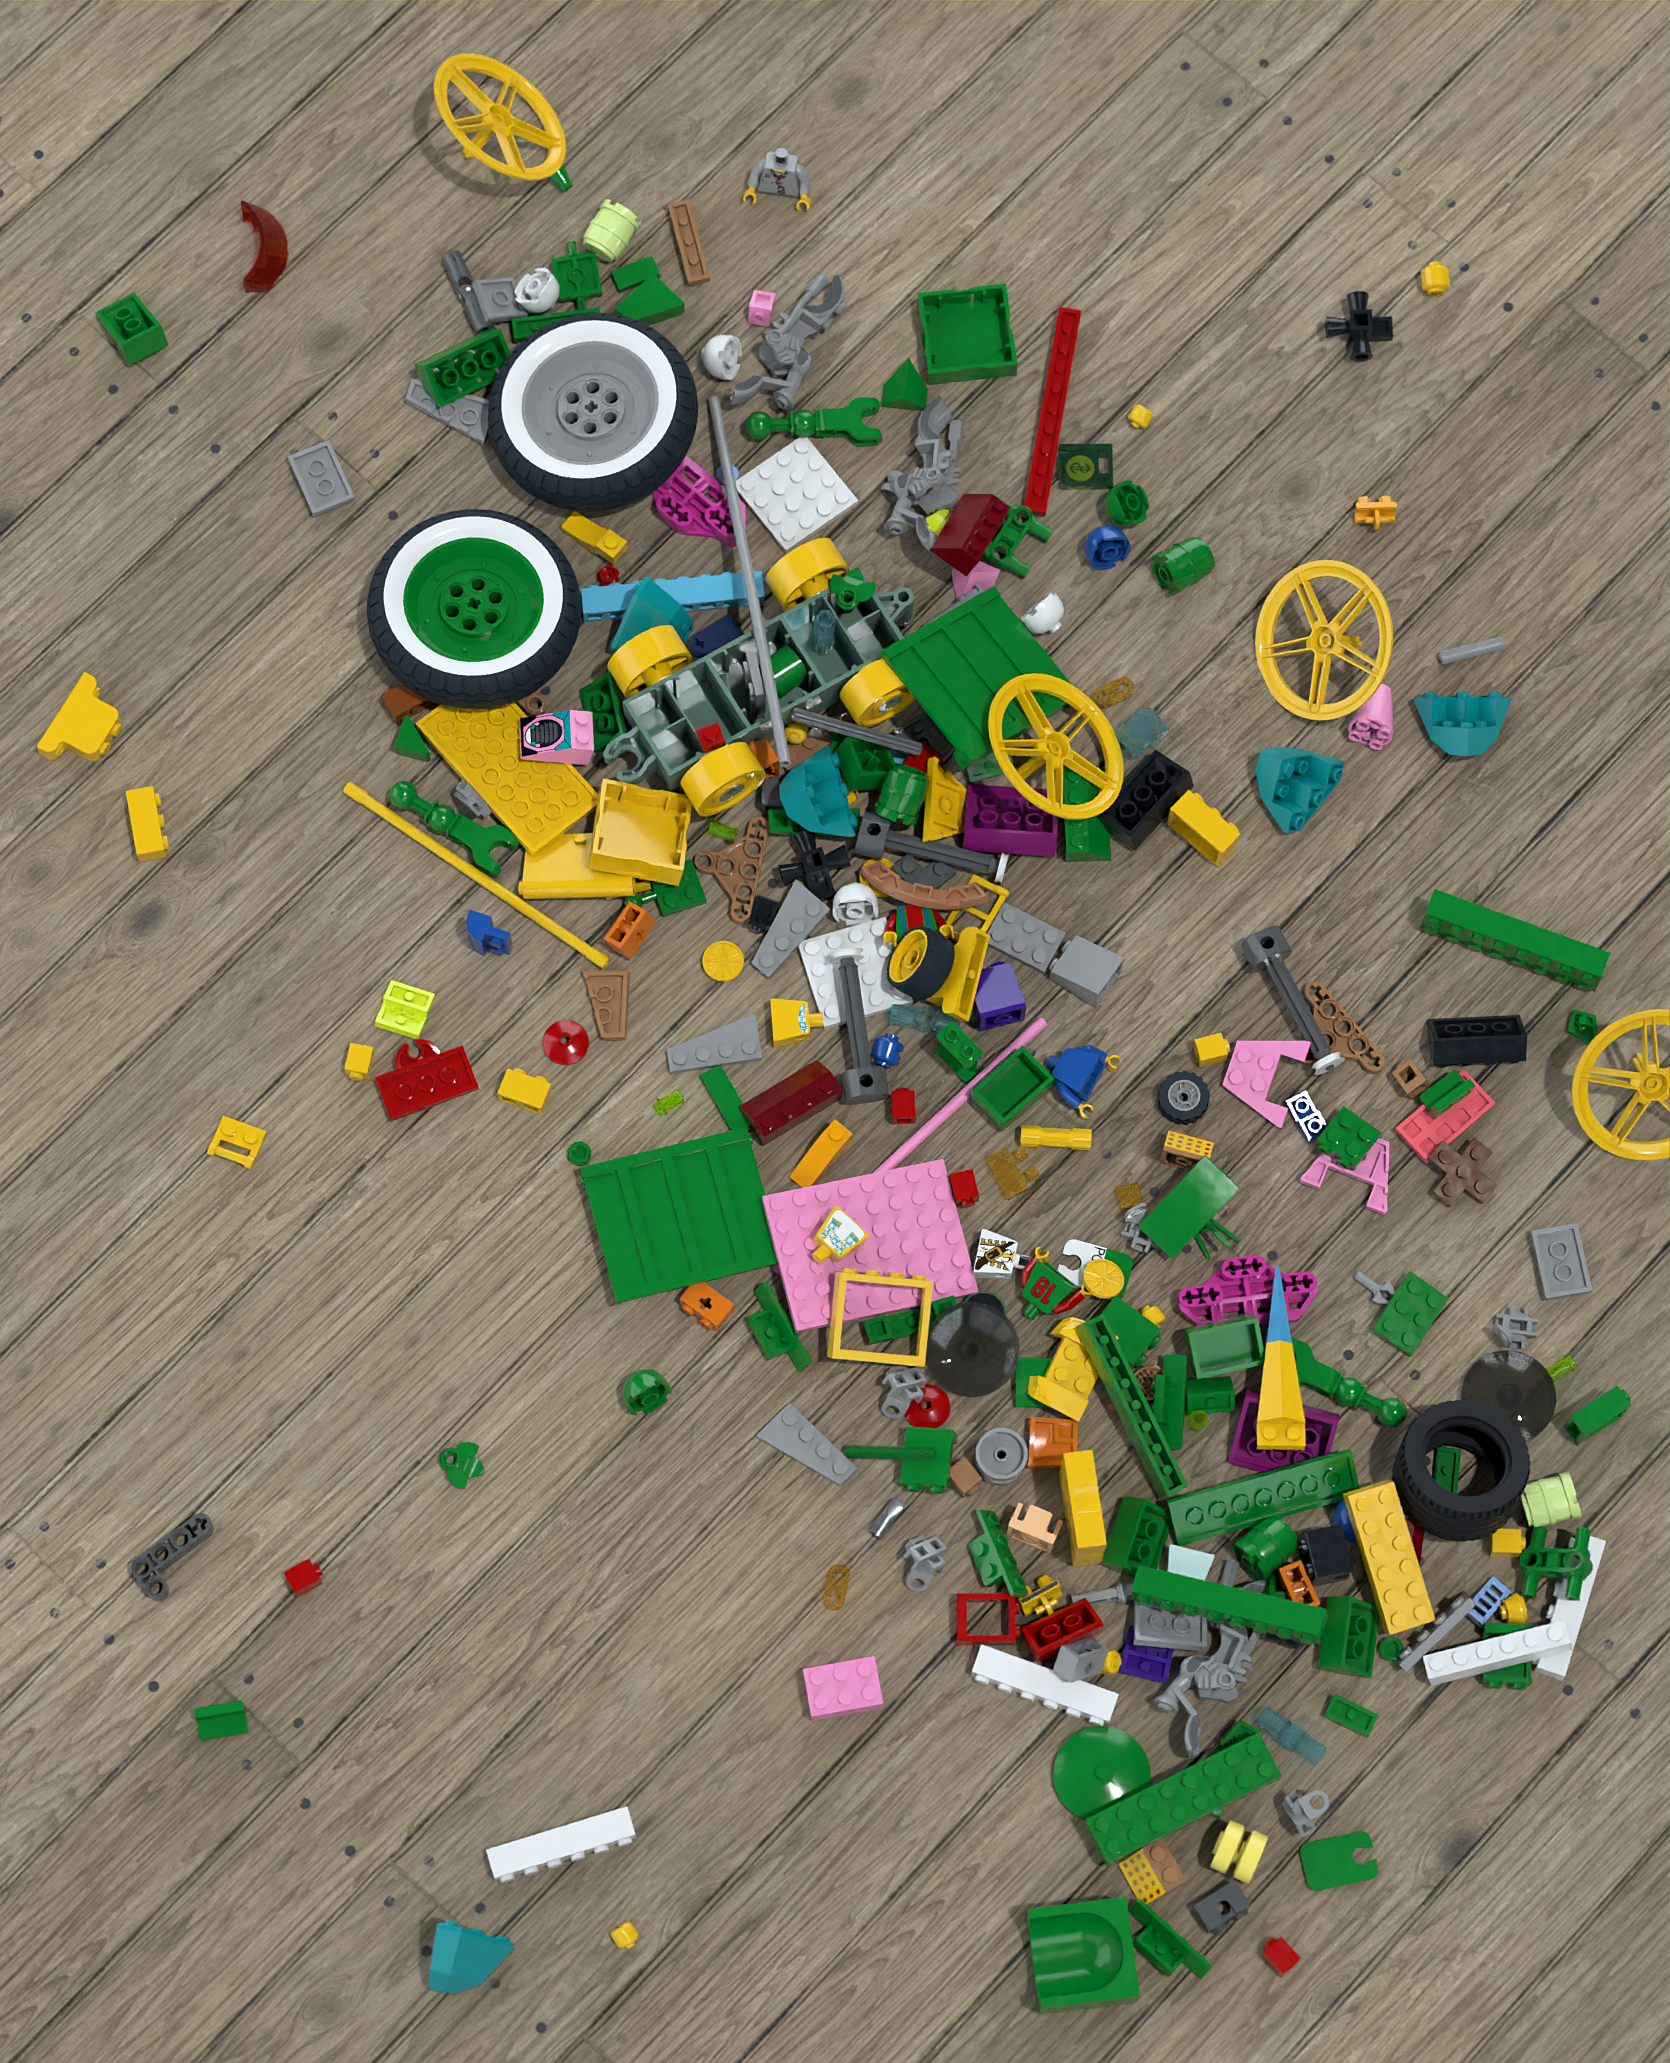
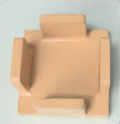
M1018 1503L1008 1525L1006 1536L1051 1554L1063 1521L1058 1520L1054 1532L1051 1534L1047 1531L1050 1526L1052 1513L1030 1505L1024 1520L1020 1521L1018 1518L1023 1504Z

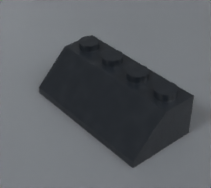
M1154 750L1121 786L1119 795L1114 803L1103 813L1097 815V817L1119 841L1136 851L1170 813L1171 807L1188 790L1194 787L1191 774L1182 766Z
M1520 1015L1427 1019L1429 1050L1433 1065L1447 1067L1454 1064L1469 1066L1475 1063L1492 1065L1496 1062L1514 1064L1519 1061H1526L1527 1034Z

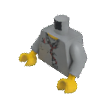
M778 148L775 152H768L765 159L759 160L752 167L747 184L749 189L743 195L744 202L747 195H752L754 197L752 204H754L757 196L755 188H758V191L796 197H799V194H801V198L796 205L797 210L800 211L801 202L806 203L807 211L809 210L811 200L807 197V194H810V175L804 166L799 163V158L796 155H789L785 148Z

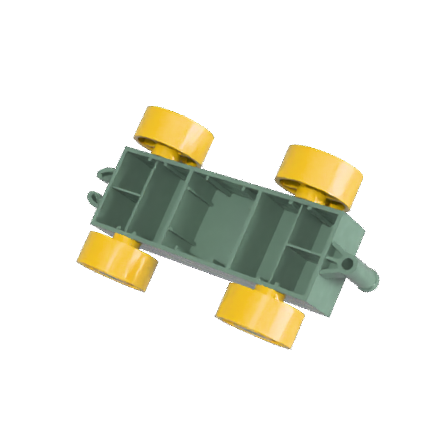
M829 538L815 539L795 548L782 557L769 570L766 576V583L785 611L764 623L770 656L784 645H787L797 654L808 671L807 680L779 699L784 729L792 722L791 713L794 708L819 713L842 700L856 724L868 728L894 717L916 700L880 655L883 649L904 638L895 624L906 627L912 623L914 619L913 592L906 587H901L891 592L877 594L874 592L868 601L859 602L858 606L853 610L841 609L837 604V596L831 591L830 580L833 574L844 578L850 569ZM863 575L864 583L868 582L865 576ZM846 597L844 601L849 603L852 601V598ZM671 625L651 628L629 640L613 654L607 664V668L627 698L623 701L624 719L630 731L612 740L606 746L603 758L606 764H612L621 753L631 752L638 759L633 769L617 772V781L635 785L645 780L649 774L657 772L669 792L675 793L681 789L684 790L700 816L715 815L733 807L747 798L762 784L766 773L748 744L756 739L766 738L769 741L774 738L766 693V713L763 714V718L757 719L756 712H751L749 693L746 691L744 683L743 662L746 661V653L755 651L758 665L760 664L753 630L691 663L692 655ZM718 723L726 746L704 753L696 730Z

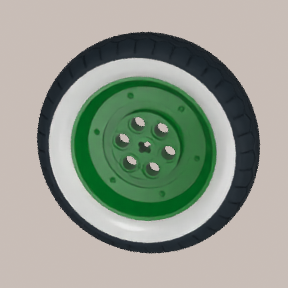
M465 509L451 511L431 517L409 529L383 555L372 577L367 597V621L370 636L379 657L391 674L405 687L419 696L437 704L460 709H487L507 705L525 698L541 688L555 676L566 662L576 642L581 622L582 608L579 585L572 566L561 549L544 532L527 521L493 510ZM477 587L483 588L480 591L474 590ZM454 594L462 595L460 597H453ZM494 600L500 601V603L494 604L491 602ZM450 614H456L457 616H456V617H449L448 615H450ZM490 620L496 621L493 624L487 623ZM467 627L475 628L471 631L465 630Z

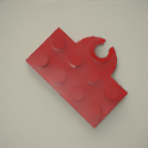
M415 1039L416 1046L422 1051L420 1056L411 1057L409 1055L410 1048L407 1042L397 1051L395 1058L397 1069L375 1077L391 1122L479 1090L463 1045L440 1053L437 1046L430 1040Z

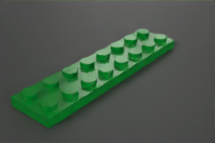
M1346 1449L1166 1501L1176 1544L1182 1546L1257 1525L1268 1517L1279 1516L1282 1518L1344 1500V1493L1359 1489L1360 1487L1352 1451Z

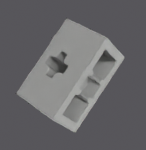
M1093 1637L1062 1645L1053 1671L1060 1675L1064 1681L1070 1683L1101 1674L1109 1649Z

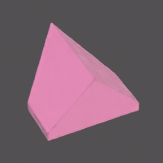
M979 561L966 577L953 568L951 573L956 601H958L961 594L965 595L973 590L977 583L983 591L995 586L1000 570Z

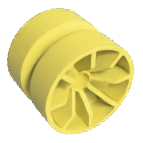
M1230 1820L1225 1832L1221 1831L1212 1851V1854L1215 1855L1210 1867L1225 1874L1233 1862L1236 1864L1234 1878L1249 1884L1268 1836L1253 1830L1247 1841H1243L1245 1826Z

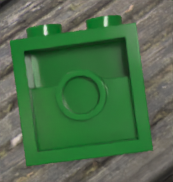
M1343 1106L1319 1136L1316 1145L1319 1146L1318 1149L1327 1156L1332 1155L1336 1158L1340 1166L1347 1170L1350 1168L1355 1171L1379 1139L1382 1132Z

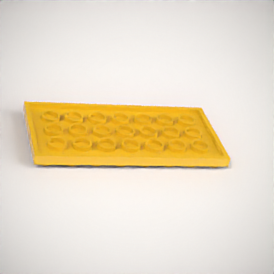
M515 702L487 709H460L440 704L415 723L416 729L454 771L482 797L491 812L509 831L514 833L519 843L532 857L596 809L598 793L571 764L521 759L519 720L528 716Z

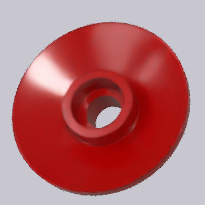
M570 1020L555 1022L545 1031L542 1046L544 1053L552 1062L559 1065H572L579 1062L586 1055L589 1039L587 1032L580 1024ZM568 1037L570 1040L568 1043H562L561 1039Z
M925 1384L924 1388H920L924 1394L921 1402L917 1404L914 1399L911 1400L904 1416L913 1427L937 1429L949 1417L950 1401L947 1394L941 1388L932 1384ZM930 1402L932 1406L929 1409H925L922 1404Z

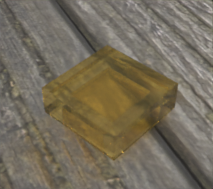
M1138 1182L1115 1187L1120 1211L1131 1209L1136 1205L1144 1203Z

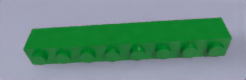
M1105 1314L1077 1326L1076 1328L1159 1499L1166 1498L1188 1487Z
M1141 1565L1138 1566L1131 1589L1133 1600L1143 1606L1151 1604L1159 1606L1164 1611H1181L1189 1617H1196L1197 1615L1215 1623L1219 1621L1227 1622L1236 1628H1243L1244 1626L1262 1634L1270 1632L1283 1639H1290V1637L1299 1639L1302 1643L1313 1645L1314 1643L1321 1644L1328 1619L1327 1609Z

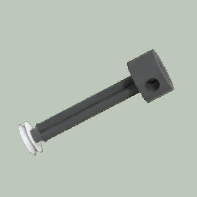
M868 811L864 813L855 847L856 854L882 860L885 848L979 871L987 875L996 873L995 882L999 881L1001 884L1004 873L1006 874L1009 870L1007 865L1009 854L1005 855L1003 851L1001 859L996 860L993 855L990 856L935 841L925 843L923 838L891 831L892 820Z
M1279 926L1267 927L1247 938L1240 947L1253 971L1268 970L1305 1041L1312 1042L1310 1050L1313 1058L1319 1060L1311 1067V1069L1316 1070L1314 1075L1324 1074L1339 1066L1345 1060V1058L1340 1057L1342 1052L1331 1054V1047H1329L1283 961L1291 955L1292 950Z
M861 948L839 949L829 954L833 957L830 960L831 963L841 964L838 970L840 972L853 1069L841 1074L845 1102L848 1104L872 1103L889 1097L885 1068L872 1066L858 973L859 966L855 963V961L864 958L860 954L863 951ZM866 1083L870 1087H863L861 1084Z

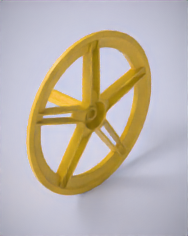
M458 54L448 58L440 65L434 78L436 104L452 134L465 147L462 152L465 153L466 158H473L475 156L497 172L526 181L546 179L560 169L566 154V141L562 126L548 101L526 78L509 66L478 54ZM463 72H479L504 82L496 103H493ZM449 80L460 89L482 114L457 120L454 119L447 100ZM510 86L511 90L506 105L504 106L501 103L503 101V98L506 94L508 87ZM516 92L536 112L545 131L511 115L510 108ZM476 122H481L480 124L467 125V124H472V123H476ZM479 131L472 140L464 134ZM494 134L497 136L508 165L497 161L481 150ZM513 134L548 148L546 160L539 166L525 168Z
M1317 560L1293 569L1274 586L1261 609L1255 637L1257 664L1270 693L1284 708L1293 714L1321 721L1338 719L1349 715L1362 707L1375 694L1390 664L1393 649V625L1384 596L1377 585L1364 572L1344 562ZM1329 576L1338 577L1354 584L1359 588V591L1334 619L1328 623L1309 582L1313 579ZM1297 590L1312 632L1308 637L1274 644V631L1280 611L1287 599ZM1306 593H1307V595H1308V597H1309V600H1310V602H1311V604H1312V606H1313V609H1314V611H1315V613H1316V615H1317V617H1318V620L1315 619V616H1314L1313 611H1312V609H1311V606H1310V604H1309V601H1308V598H1307V596H1306ZM1362 598V600L1358 603V605L1354 608V610L1349 614V616H1348V617L1345 619V621L1341 624L1340 621H1341V620L1345 617V615L1353 608V606ZM1369 601L1376 614L1379 627V650L1376 661L1358 650V646H1362V641H1359L1358 636L1342 635ZM1306 642V648L1274 654V649ZM1345 649L1373 665V670L1343 654ZM1307 652L1315 653L1309 701L1298 696L1286 684L1279 672L1275 658ZM1336 655L1370 674L1365 683L1348 698L1336 703L1324 704L1332 656ZM1321 663H1323L1322 672H1321V678H1320Z
M1032 673L1017 676L999 689L989 710V737L995 757L1012 785L1035 806L1057 817L1083 820L1095 817L1107 810L1114 803L1121 790L1124 764L1116 734L1098 706L1072 684L1045 674ZM1031 692H1041L1055 696L1071 705L1078 712L1056 732ZM1014 697H1017L1039 739L1003 740V715L1009 702ZM1082 715L1084 719L1067 737L1064 732ZM1086 722L1089 723L1100 742L1104 754L1105 772L1070 748L1069 742ZM1005 747H1034V749L1005 748ZM1008 755L1033 757L1016 770ZM1045 763L1047 798L1036 792L1024 781L1025 778ZM1063 764L1101 788L1098 795L1092 801L1080 805L1063 804Z
M1667 1009L1637 1012L1610 1024L1588 1044L1574 1071L1572 1103L1581 1127L1601 1148L1623 1158L1650 1161L1670 1157V1138L1651 1142L1625 1139L1651 1101L1658 1100L1670 1112V1105L1666 1102L1670 1097V1066L1665 1069L1659 1067L1656 1024L1670 1025V1010ZM1647 1025H1651L1654 1061H1648ZM1642 1028V1053H1637V1057L1633 1058V1063L1638 1072L1593 1067L1601 1052L1617 1037L1630 1030ZM1590 1073L1629 1078V1082L1593 1076ZM1589 1081L1636 1090V1093L1611 1132L1597 1120L1592 1112L1588 1099ZM1638 1102L1641 1103L1622 1132L1617 1136Z

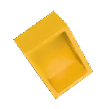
M1188 790L1171 807L1167 825L1216 867L1220 868L1237 850L1241 835L1239 829L1233 823H1227L1217 809L1207 806L1199 794H1193Z

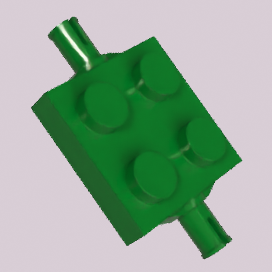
M568 241L566 243L568 254L563 257L552 258L554 277L560 288L558 302L573 300L577 301L578 310L582 309L581 305L583 309H587L585 299L602 296L596 253H577L576 241H572L573 249L571 248V242Z

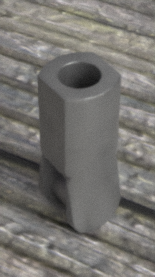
M897 1498L892 1499L868 1532L881 1540L902 1511L903 1502Z

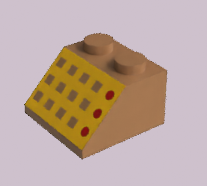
M1181 1130L1168 1131L1160 1163L1190 1171L1204 1155L1210 1159L1214 1143L1209 1142L1210 1140L1203 1136H1196V1138L1187 1136V1133Z
M1163 1838L1144 1847L1118 1864L1137 1900L1141 1899L1148 1905L1184 1886L1186 1883L1183 1873Z

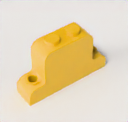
M86 672L83 673L36 746L41 756L54 760L61 756L64 750H70L86 760L94 762L99 760L102 755L105 756L111 746L110 742L114 736L117 737L120 734L123 726L121 725L118 711L98 699L101 688L98 687L96 679Z
M967 927L961 932L957 944L954 945L955 959L946 982L938 992L925 999L938 1007L942 1006L944 1013L959 1022H969L990 935L977 927Z

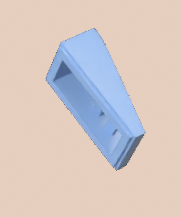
M1492 1576L1473 1598L1475 1606L1486 1615L1483 1617L1472 1608L1465 1616L1481 1628L1511 1591ZM1494 1585L1503 1595L1500 1597L1490 1589V1586ZM1485 1592L1489 1593L1497 1602L1493 1603L1484 1595ZM1480 1598L1491 1607L1490 1610L1479 1602Z

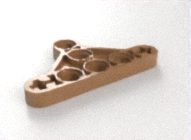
M762 817L753 818L748 825L747 835L719 853L701 851L694 858L696 870L699 873L714 876L732 901L731 919L737 925L747 924L754 905L769 834L768 821ZM762 824L763 829L760 831L759 839L755 838L756 829L753 827ZM750 845H758L761 848L760 853L757 855L750 854L748 852ZM707 857L711 860V865L703 868L698 864L699 859ZM729 861L734 865V868L729 872H725L720 866L723 862ZM746 866H753L756 868V873L753 876H747L743 870ZM743 887H748L752 891V894L747 898L739 895V890ZM740 903L745 904L744 913L747 914L743 915L742 918H738L737 913H735L739 912Z
M1317 981L1308 983L1304 990V998L1313 1008V1017L1323 1036H1329L1332 1039L1333 1044L1329 1046L1331 1047V1054L1342 1052L1341 1058H1345L1346 1061L1358 1062L1367 1073L1372 1075L1380 1073L1385 1063L1382 1054L1323 984ZM1311 988L1314 991L1319 990L1318 996L1323 1000L1319 1006L1317 1005L1319 1003L1318 997L1316 995H1309ZM1325 1005H1332L1336 1009V1013L1328 1016L1323 1012V1007ZM1345 1022L1349 1024L1351 1030L1348 1033H1341L1338 1030V1024ZM1355 1040H1361L1365 1044V1049L1357 1051L1353 1048L1352 1043ZM1368 1050L1371 1051L1368 1056L1373 1061L1376 1059L1378 1060V1067L1374 1065L1370 1067V1059L1367 1056L1362 1058V1056H1364L1368 1052ZM1313 1058L1305 1062L1299 1061V1063L1307 1067L1312 1066L1319 1060Z

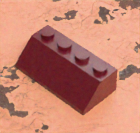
M963 494L930 548V551L967 577L982 558L1011 507L993 494Z
M815 1060L738 1108L764 1146L841 1100L843 1089L831 1071Z

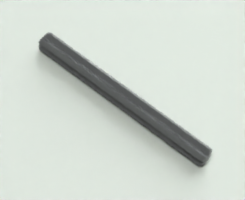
M794 708L791 713V720L915 756H919L922 752V743L799 708Z

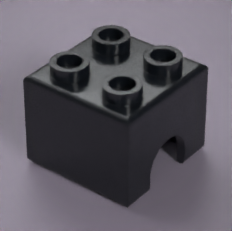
M1338 1524L1306 1531L1297 1547L1300 1558L1305 1559L1306 1567L1304 1568L1312 1586L1316 1587L1347 1580L1353 1567L1342 1525Z

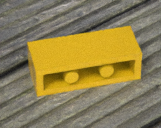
M153 786L126 791L136 854L139 862L166 858V849L170 848L167 835L163 836L162 828H166L164 815H159L158 807L162 806L160 793H155Z

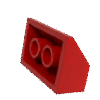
M1084 1598L1021 1628L1029 1652L1038 1663L1059 1653L1062 1645L1101 1633L1104 1624L1087 1599Z

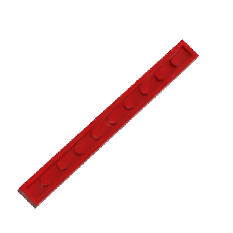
M1059 307L1024 505L1032 511L1033 515L1046 516L1082 310Z

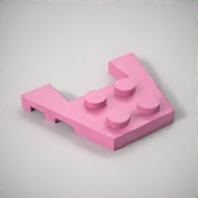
M1237 1041L1222 1085L1277 1127L1283 1128L1289 1109L1266 1101L1281 1055L1305 1062L1312 1042Z
M1379 1138L1355 1171L1350 1168L1348 1170L1343 1168L1332 1155L1327 1156L1322 1153L1307 1172L1302 1175L1300 1183L1319 1190L1329 1168L1373 1185L1374 1187L1365 1208L1386 1215L1388 1206L1390 1142Z

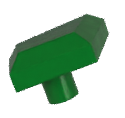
M1573 1009L1567 1032L1588 1045L1598 1035L1596 1015Z
M1274 1570L1266 1579V1595L1286 1599L1285 1591H1277L1276 1570Z

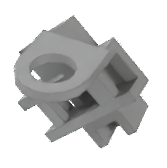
M462 779L455 788L457 791L453 795L475 815L487 817L492 813L489 806Z
M1142 1203L1125 1213L1126 1226L1121 1235L1122 1238L1133 1241L1131 1249L1148 1254L1150 1247L1158 1250L1160 1247L1138 1228L1139 1224L1149 1215L1146 1213V1203Z
M1510 1306L1508 1315L1497 1314L1496 1326L1493 1331L1505 1344V1348L1523 1350L1525 1349V1338L1534 1339L1538 1336L1536 1324L1539 1323V1319L1528 1318V1308H1524L1522 1311L1515 1310L1514 1306Z
M905 1365L891 1367L885 1373L886 1377L882 1383L883 1385L889 1384L892 1388L881 1409L886 1417L899 1419L905 1414L911 1400L914 1399L917 1404L921 1402L924 1394L920 1388H924L927 1379L919 1367L907 1369ZM896 1406L900 1412L891 1413L887 1410V1407Z
M921 1535L909 1540L904 1547L907 1552L903 1557L905 1559L911 1557L915 1562L906 1579L907 1587L913 1591L926 1590L932 1582L937 1569L940 1573L944 1572L947 1563L942 1557L945 1556L948 1548L937 1536L926 1540ZM918 1578L923 1580L924 1584L916 1586L911 1581Z
M1294 1790L1284 1797L1285 1800L1281 1802V1805L1301 1836L1305 1837L1313 1833L1314 1830H1317L1313 1819L1328 1809V1796L1322 1791L1315 1790L1299 1798ZM1315 1795L1321 1796L1325 1801L1323 1808L1319 1810L1312 1808L1310 1805V1800Z

